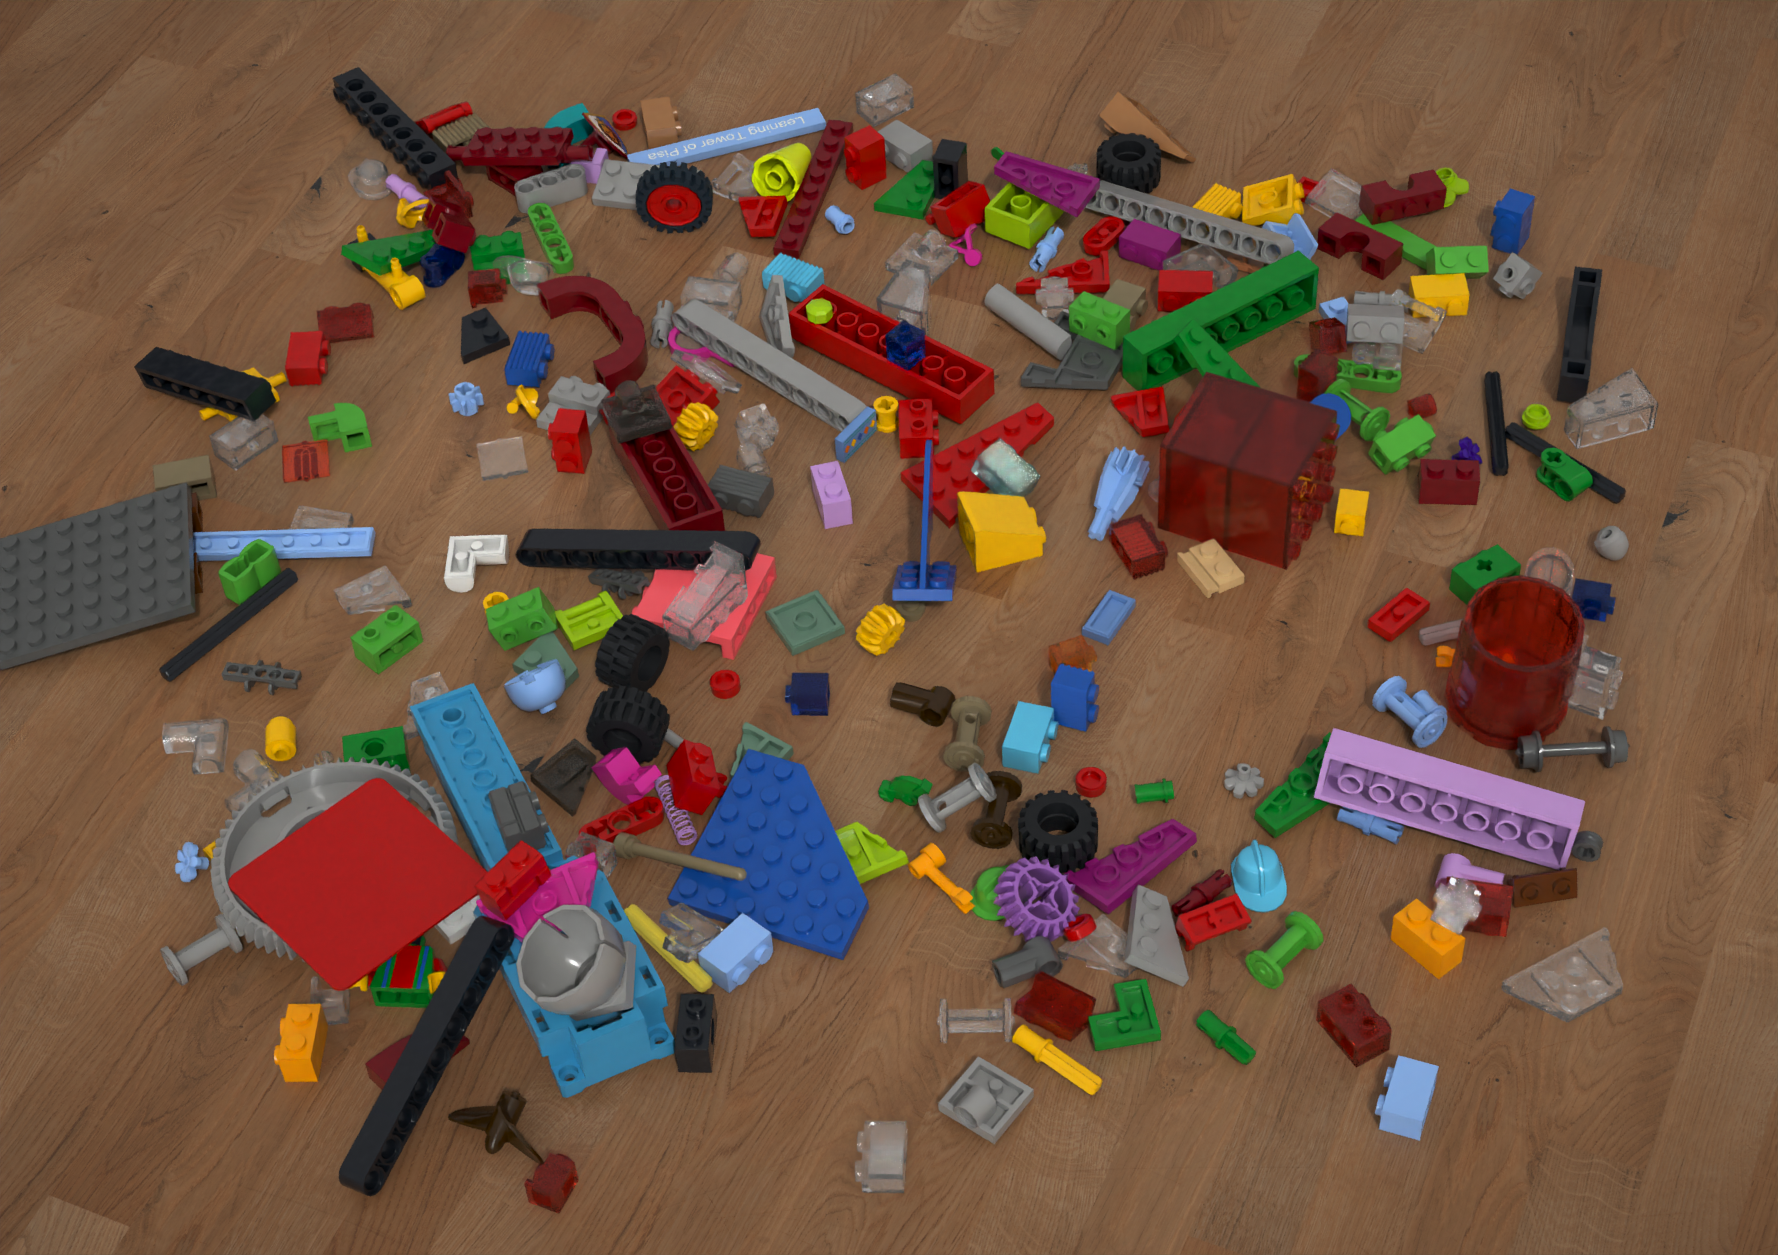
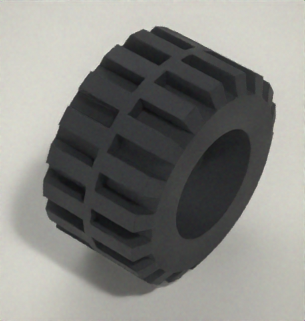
M1135 133L1113 135L1109 137V140H1104L1097 149L1096 177L1100 180L1139 192L1150 193L1153 191V188L1159 185L1161 179L1160 147L1157 143H1154L1153 139L1146 138L1145 135H1135Z
M634 614L624 615L621 619H618L607 631L597 652L595 672L598 680L610 687L639 688L638 690L647 692L655 684L665 667L670 646L668 632Z
M626 686L608 688L607 691H602L599 697H597L586 727L588 741L592 742L595 750L601 751L600 754L604 756L612 749L627 747L638 764H643L644 761L650 762L653 760V757L656 758L659 755L669 726L670 714L667 713L668 709L666 706L660 704L661 701L657 697H652L650 693L638 690L639 688H627Z
M1050 790L1046 795L1042 793L1035 795V800L1029 799L1025 803V808L1021 809L1020 818H1018L1019 850L1022 853V858L1025 857L1029 860L1031 857L1037 856L1040 862L1048 859L1050 867L1059 865V872L1061 874L1070 870L1075 873L1077 868L1080 870L1085 868V863L1095 858V853L1098 849L1097 812L1094 807H1091V803L1087 799L1081 800V795L1077 793L1070 795L1066 790H1061V793H1055L1054 790ZM1061 830L1069 833L1064 835H1052L1048 832Z

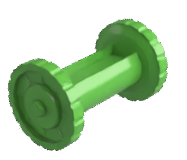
M1345 379L1333 382L1324 394L1331 393L1337 395L1347 403L1352 416L1351 420L1361 426L1359 432L1361 438L1365 441H1372L1376 435L1385 430L1390 418V412L1382 406L1373 410L1350 394L1351 385Z
M1293 911L1286 917L1285 926L1287 931L1265 953L1260 950H1253L1245 958L1250 974L1267 988L1276 989L1283 983L1284 975L1281 970L1304 947L1309 950H1315L1324 941L1319 926L1302 912Z

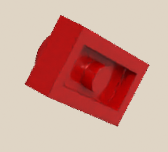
M1405 588L1368 619V628L1389 642H1392L1429 611L1430 602L1412 590Z

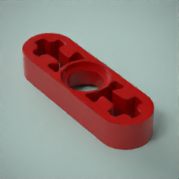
M647 796L585 824L579 831L581 848L586 853L594 852L598 854L613 847L616 836L621 832L637 836L660 825L665 817L662 801L657 797ZM619 821H628L630 823L625 829L613 827Z

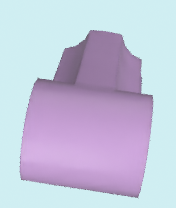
M1451 853L1445 855L1442 860L1435 887L1440 893L1450 897H1457L1462 895V893H1467L1498 901L1505 874L1473 866L1466 857Z

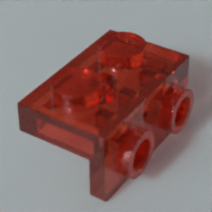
M1039 971L1035 975L1032 989L1016 1002L1013 1013L1024 1018L1028 1023L1038 1025L1052 1032L1056 1037L1071 1042L1089 1027L1088 1016L1093 1014L1096 999L1071 985Z

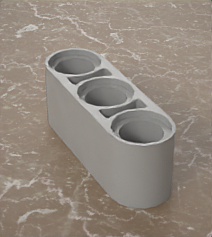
M570 164L522 179L514 186L518 210L522 213H528V208L536 203H545L552 207L581 198L588 192L585 168L579 164Z

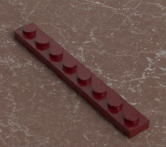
M828 120L773 247L774 256L782 253L792 258H800L843 157L845 149L844 137L852 134L854 131L852 122Z

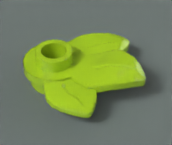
M1440 168L1435 171L1447 187L1444 208L1454 203L1456 195L1468 193V181L1458 178L1451 168Z

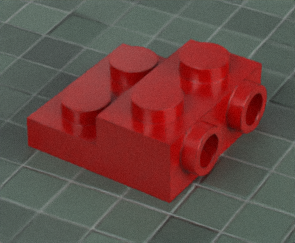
M677 365L643 401L647 408L660 404L673 426L677 423V417L681 415L682 409H687L690 403L695 404L699 402L709 406L711 410L720 403L716 397L718 391L710 383L705 382L702 384L699 382L700 378L690 369L684 371Z

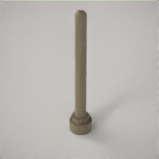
M624 832L619 833L613 843L614 855L624 859L642 856L738 881L744 880L747 876V872L743 868L642 844L635 835Z

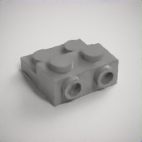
M561 376L548 393L549 403L537 417V427L548 430L549 424L554 422L558 408L586 410L589 433L591 435L603 419L602 414L598 410L606 404L604 399L610 395V392L601 383L590 385L583 383L577 376H571L570 378Z

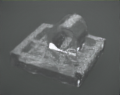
M928 230L923 236L913 233L885 262V268L889 272L930 288L958 259V250L947 246L945 238L937 230Z

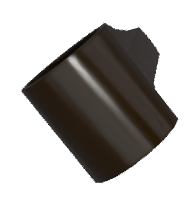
M896 682L892 689L890 707L917 714L926 724L939 727L944 724L951 711L952 703L956 699L949 689L942 686H934L931 690H927L906 683Z

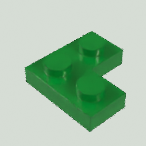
M1146 979L1114 984V995L1119 1011L1088 1016V1026L1095 1051L1161 1041V1030Z

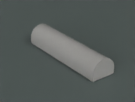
M998 283L986 294L984 303L987 308L1060 361L1063 360L1072 345L1069 333Z

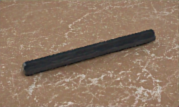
M290 568L283 570L161 666L159 669L161 676L168 682L174 680L298 581L297 574Z

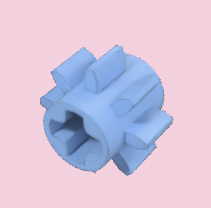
M459 383L455 386L454 393H449L453 412L459 411L463 416L474 415L478 412V405H484L480 386L474 387L472 383Z

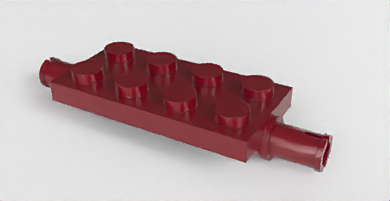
M484 127L477 129L468 146L448 145L446 154L453 161H463L464 166L559 165L560 162L592 161L594 150L592 145H571L574 137L572 128L530 127L514 129L513 127H507L504 129H491Z

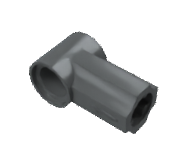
M1043 936L1030 939L1020 951L992 961L995 978L999 986L1003 988L1035 976L1040 980L1050 979L1057 975L1063 967V963L1049 938Z

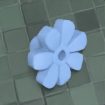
M186 842L183 845V849L177 852V859L180 862L175 864V872L180 874V879L183 882L194 880L197 876V869L206 870L209 866V859L207 857H198L199 848L192 842Z

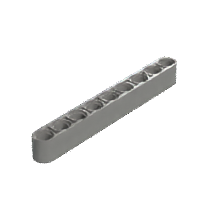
M1100 180V188L1095 193L1096 198L1093 196L1085 207L1130 222L1133 219H1137L1179 233L1183 238L1268 264H1272L1294 253V243L1286 235ZM1229 232L1232 234L1233 240L1230 238ZM1252 238L1256 242V247L1253 245ZM1276 246L1279 248L1280 254L1276 251Z
M691 299L672 314L674 325L682 333L840 432L867 408L856 397L697 299Z

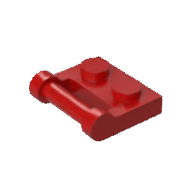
M465 101L451 105L414 122L426 134H430L440 126L455 122L460 117H468L473 112L469 103Z

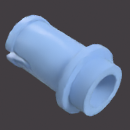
M835 205L830 206L826 210V219L835 225L838 233L849 234L852 232L855 224L851 215L845 214Z
M1426 690L1418 691L1412 697L1429 714L1442 712L1448 718L1446 708L1438 705Z

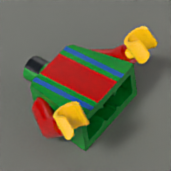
M420 936L348 989L360 987L361 991L366 992L368 987H370L375 1006L427 1008L447 968L442 959L435 957L434 949L430 946H425V937Z

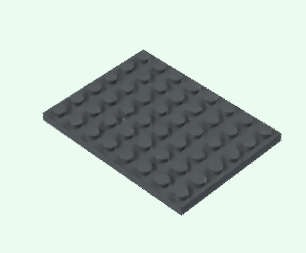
M187 482L0 538V670L196 612L192 496Z

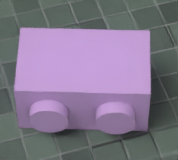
M833 461L810 466L812 491L824 528L829 529L853 524L851 498L839 462Z

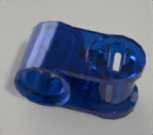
M435 243L420 259L421 266L425 272L423 283L432 288L444 285L462 267L465 253Z

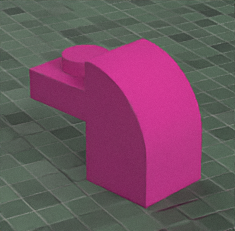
M627 747L612 749L591 767L605 788L625 804L641 799L655 787L654 781L662 775L656 765L641 767Z

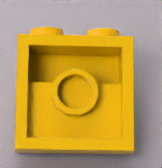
M1293 174L1243 187L1242 222L1253 226L1262 225L1265 221L1288 224L1294 213L1303 215L1304 208L1300 200L1304 198L1302 184L1296 182Z

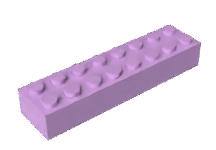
M1333 728L1324 754L1314 795L1316 799L1556 870L1562 867L1566 868L1585 805L1584 800Z

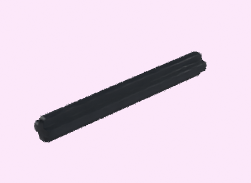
M1488 371L1485 374L1484 382L1492 472L1496 476H1505L1508 473L1509 464L1501 379L1497 371L1493 373Z
M1512 422L1505 429L1508 439L1540 458L1545 449L1557 448L1515 422ZM1565 453L1590 472L1593 484L1589 488L1614 503H1619L1623 500L1626 493L1625 488Z

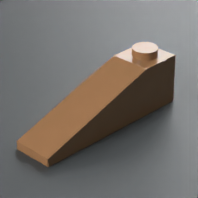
M1117 92L1099 115L1106 121L1103 125L1113 134L1119 132L1145 135L1146 138L1153 139L1154 143L1159 145V149L1192 163L1196 160L1181 142L1174 137L1169 138L1171 132L1159 124V120L1138 100Z

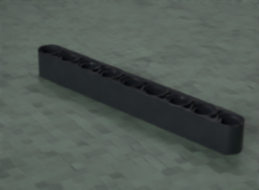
M529 529L525 533L516 551V558L520 563L528 567L745 571L752 567L761 546V541L755 534L747 531Z
M479 916L472 923L341 1165L339 1182L343 1186L370 1197L376 1195L382 1189L512 946L515 933L511 925L486 916Z

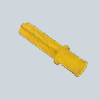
M1024 1024L1016 1030L1012 1042L1032 1054L1037 1063H1045L1089 1095H1094L1102 1085L1101 1077L1054 1046L1053 1040L1050 1038L1045 1040Z

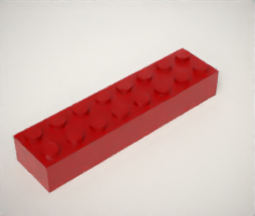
M824 284L788 313L791 336L796 341L910 399L932 398V410L938 409L939 414L959 424L966 421L995 394L994 369ZM823 298L830 301L833 317L827 323L815 324L808 321L806 305L811 300Z

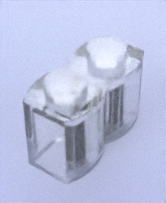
M865 1121L864 1131H858L857 1151L862 1152V1160H856L855 1181L861 1182L863 1193H904L908 1147L906 1121Z

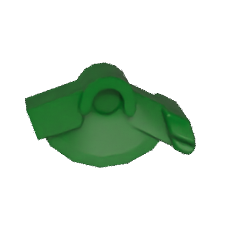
M901 775L895 777L892 781L883 780L878 793L880 798L886 802H893L894 798L901 799L906 805L916 806L918 804V797L923 794H929L933 784L925 778L920 780L912 776Z

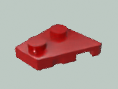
M786 195L739 197L738 201L750 236L775 237L788 205Z
M1163 386L1111 396L1112 406L1142 437L1170 432Z

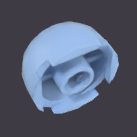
M557 659L537 665L538 668L531 671L526 670L504 684L509 698L517 707L528 712L539 710L541 714L557 707L555 701L563 695L566 688V678Z

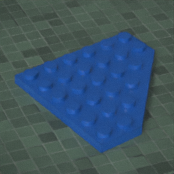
M751 749L747 750L691 856L743 868L747 872L746 878L738 881L684 867L667 898L671 906L727 924H731L738 916L744 913L770 931L772 938L844 960L869 909L868 900L805 766Z

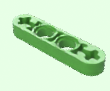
M545 203L531 205L528 208L529 222L552 271L557 274L570 272L574 268L573 254L551 208ZM545 229H553L549 232H542ZM553 244H560L558 247H549Z
M1310 354L1300 355L1294 361V375L1302 381L1332 385L1333 382L1339 379H1345L1350 383L1351 388L1382 393H1394L1401 387L1402 373L1399 369L1392 366ZM1330 369H1335L1340 371V373L1331 374L1327 371ZM1363 373L1366 374L1368 377L1358 378L1355 376V374Z

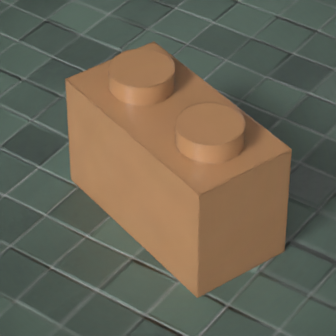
M670 96L641 100V112L648 149L677 143V136H682L681 125L678 119L677 106L671 105Z

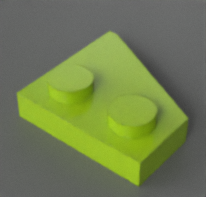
M854 822L835 831L860 884L909 863L904 851L900 850L898 852L893 849L884 838L870 833L868 828L859 822Z

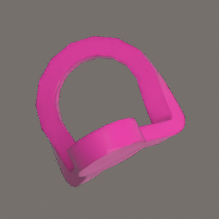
M975 223L965 230L964 235L947 246L951 250L965 254V262L969 266H976L982 261L981 252L978 249H973L971 235L978 228ZM966 240L967 249L957 245Z

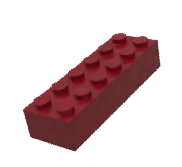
M660 404L608 421L611 445L659 530L725 531L722 508Z

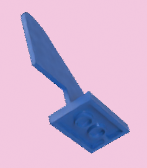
M926 440L921 560L920 562L907 561L903 565H898L892 589L893 601L953 600L957 577L956 565H950L949 562L945 561L933 562L930 565V541L933 531L932 440Z

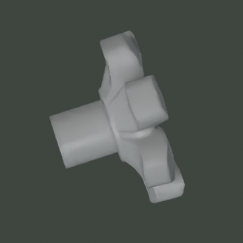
M1240 763L1237 765V771L1228 769L1225 773L1224 786L1227 790H1233V796L1236 798H1243L1245 792L1249 797L1257 796V789H1261L1264 786V778L1260 777V770L1255 767L1251 768L1248 764Z

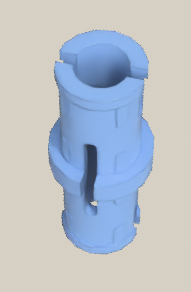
M1054 226L1050 227L1045 238L1037 244L1036 248L1038 249L1029 262L1030 267L1037 272L1041 265L1039 272H1043L1049 260L1055 257L1056 249L1064 238V232L1059 227H1056L1055 231Z

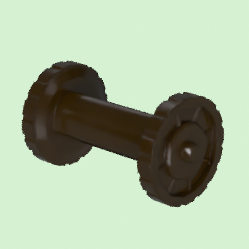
M992 771L988 772L987 775L995 788L997 798L989 802L986 818L978 819L972 824L970 834L977 844L985 848L1001 849L1007 847L1013 837L1011 827L1003 822L1007 802L1018 799L1022 793L1023 786L1018 777L1009 772Z

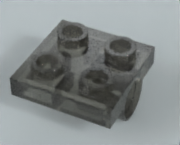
M624 381L617 386L615 396L601 400L603 412L618 444L672 428L671 419L654 385L639 388L638 383L635 381Z

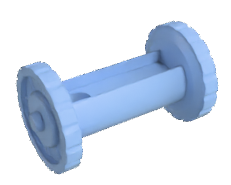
M1401 676L1389 678L1374 694L1372 700L1373 707L1379 712H1385L1389 709L1414 730L1412 741L1419 748L1427 747L1435 742L1446 728L1447 717L1442 712L1429 714L1405 693L1407 682Z

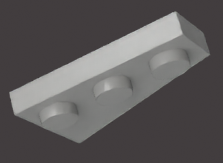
M772 275L759 318L768 344L793 358L795 346L792 342L783 276Z
M1138 884L1132 892L1124 962L1183 987L1189 980L1168 898Z

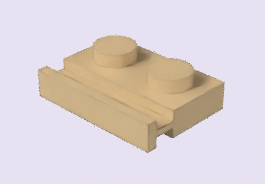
M1214 538L1189 548L1187 553H1177V562L1207 598H1210L1212 593H1222L1244 583L1245 575Z

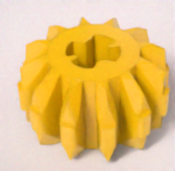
M699 402L695 404L690 403L687 409H682L681 415L677 417V423L673 426L686 449H691L692 451L696 449L701 450L705 444H709L710 438L715 436L714 431L718 427L716 423L718 416L705 404Z
M885 603L880 606L876 605L871 612H867L864 619H861V624L856 629V640L869 653H873L876 656L886 654L889 648H894L896 641L900 640V634L905 629L903 627L905 619L897 610Z

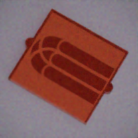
M328 439L283 445L284 483L301 480L308 482L310 479L329 477Z

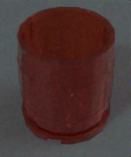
M1518 575L1498 578L1480 587L1468 602L1465 616L1459 627L1444 699L1449 715L1457 726L1462 725L1467 731L1474 734L1473 739L1485 746L1516 750L1518 737L1530 735L1535 730L1539 731L1541 740L1544 742L1546 736L1554 733L1556 729L1558 730L1565 721L1568 702L1580 664L1585 623L1580 608L1565 590L1544 579Z

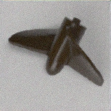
M514 1090L512 1092L503 1091L496 1106L464 1108L448 1115V1120L485 1131L487 1134L485 1148L489 1154L497 1153L505 1143H510L542 1166L544 1164L542 1158L516 1129V1125L527 1103V1100L521 1097L519 1092Z

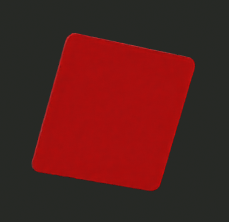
M374 778L235 872L229 878L228 885L230 890L331 988L343 991L356 984L477 896L478 893L474 885L487 871L387 781L381 778Z

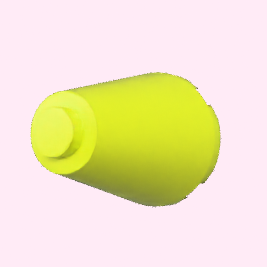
M794 143L761 156L754 163L752 183L761 196L786 195L787 202L797 194L811 162L810 150L802 143Z

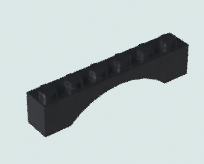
M1575 266L1557 392L1558 401L1585 404L1590 377L1592 345L1602 269Z

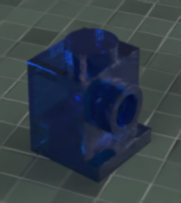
M1575 578L1568 620L1574 621L1575 617L1605 622L1607 614L1613 615L1616 597L1610 596L1612 584Z

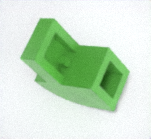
M334 403L335 411L308 417L315 444L341 438L345 452L372 447L365 414L362 409L354 404Z

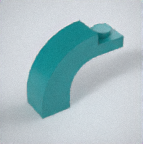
M583 103L560 111L544 127L572 128L574 137L571 145L586 139L594 131V128L582 115L583 112L589 113ZM560 162L559 165H547V167L551 168L555 166L557 169L563 166L570 165L571 163Z

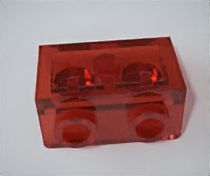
M449 170L444 172L445 184L435 186L423 192L424 196L428 199L430 196L457 204L461 207L467 218L473 217L471 206L474 205L471 193L469 191L465 192L458 177L455 178Z
M353 303L349 307L342 308L328 306L324 310L317 311L318 329L324 332L325 340H329L330 343L375 337L373 327L374 314L370 304Z

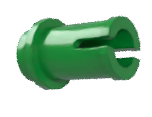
M1162 778V782L1134 784L1137 804L1165 800V803H1169L1168 800L1174 799L1172 780L1166 781L1165 778Z

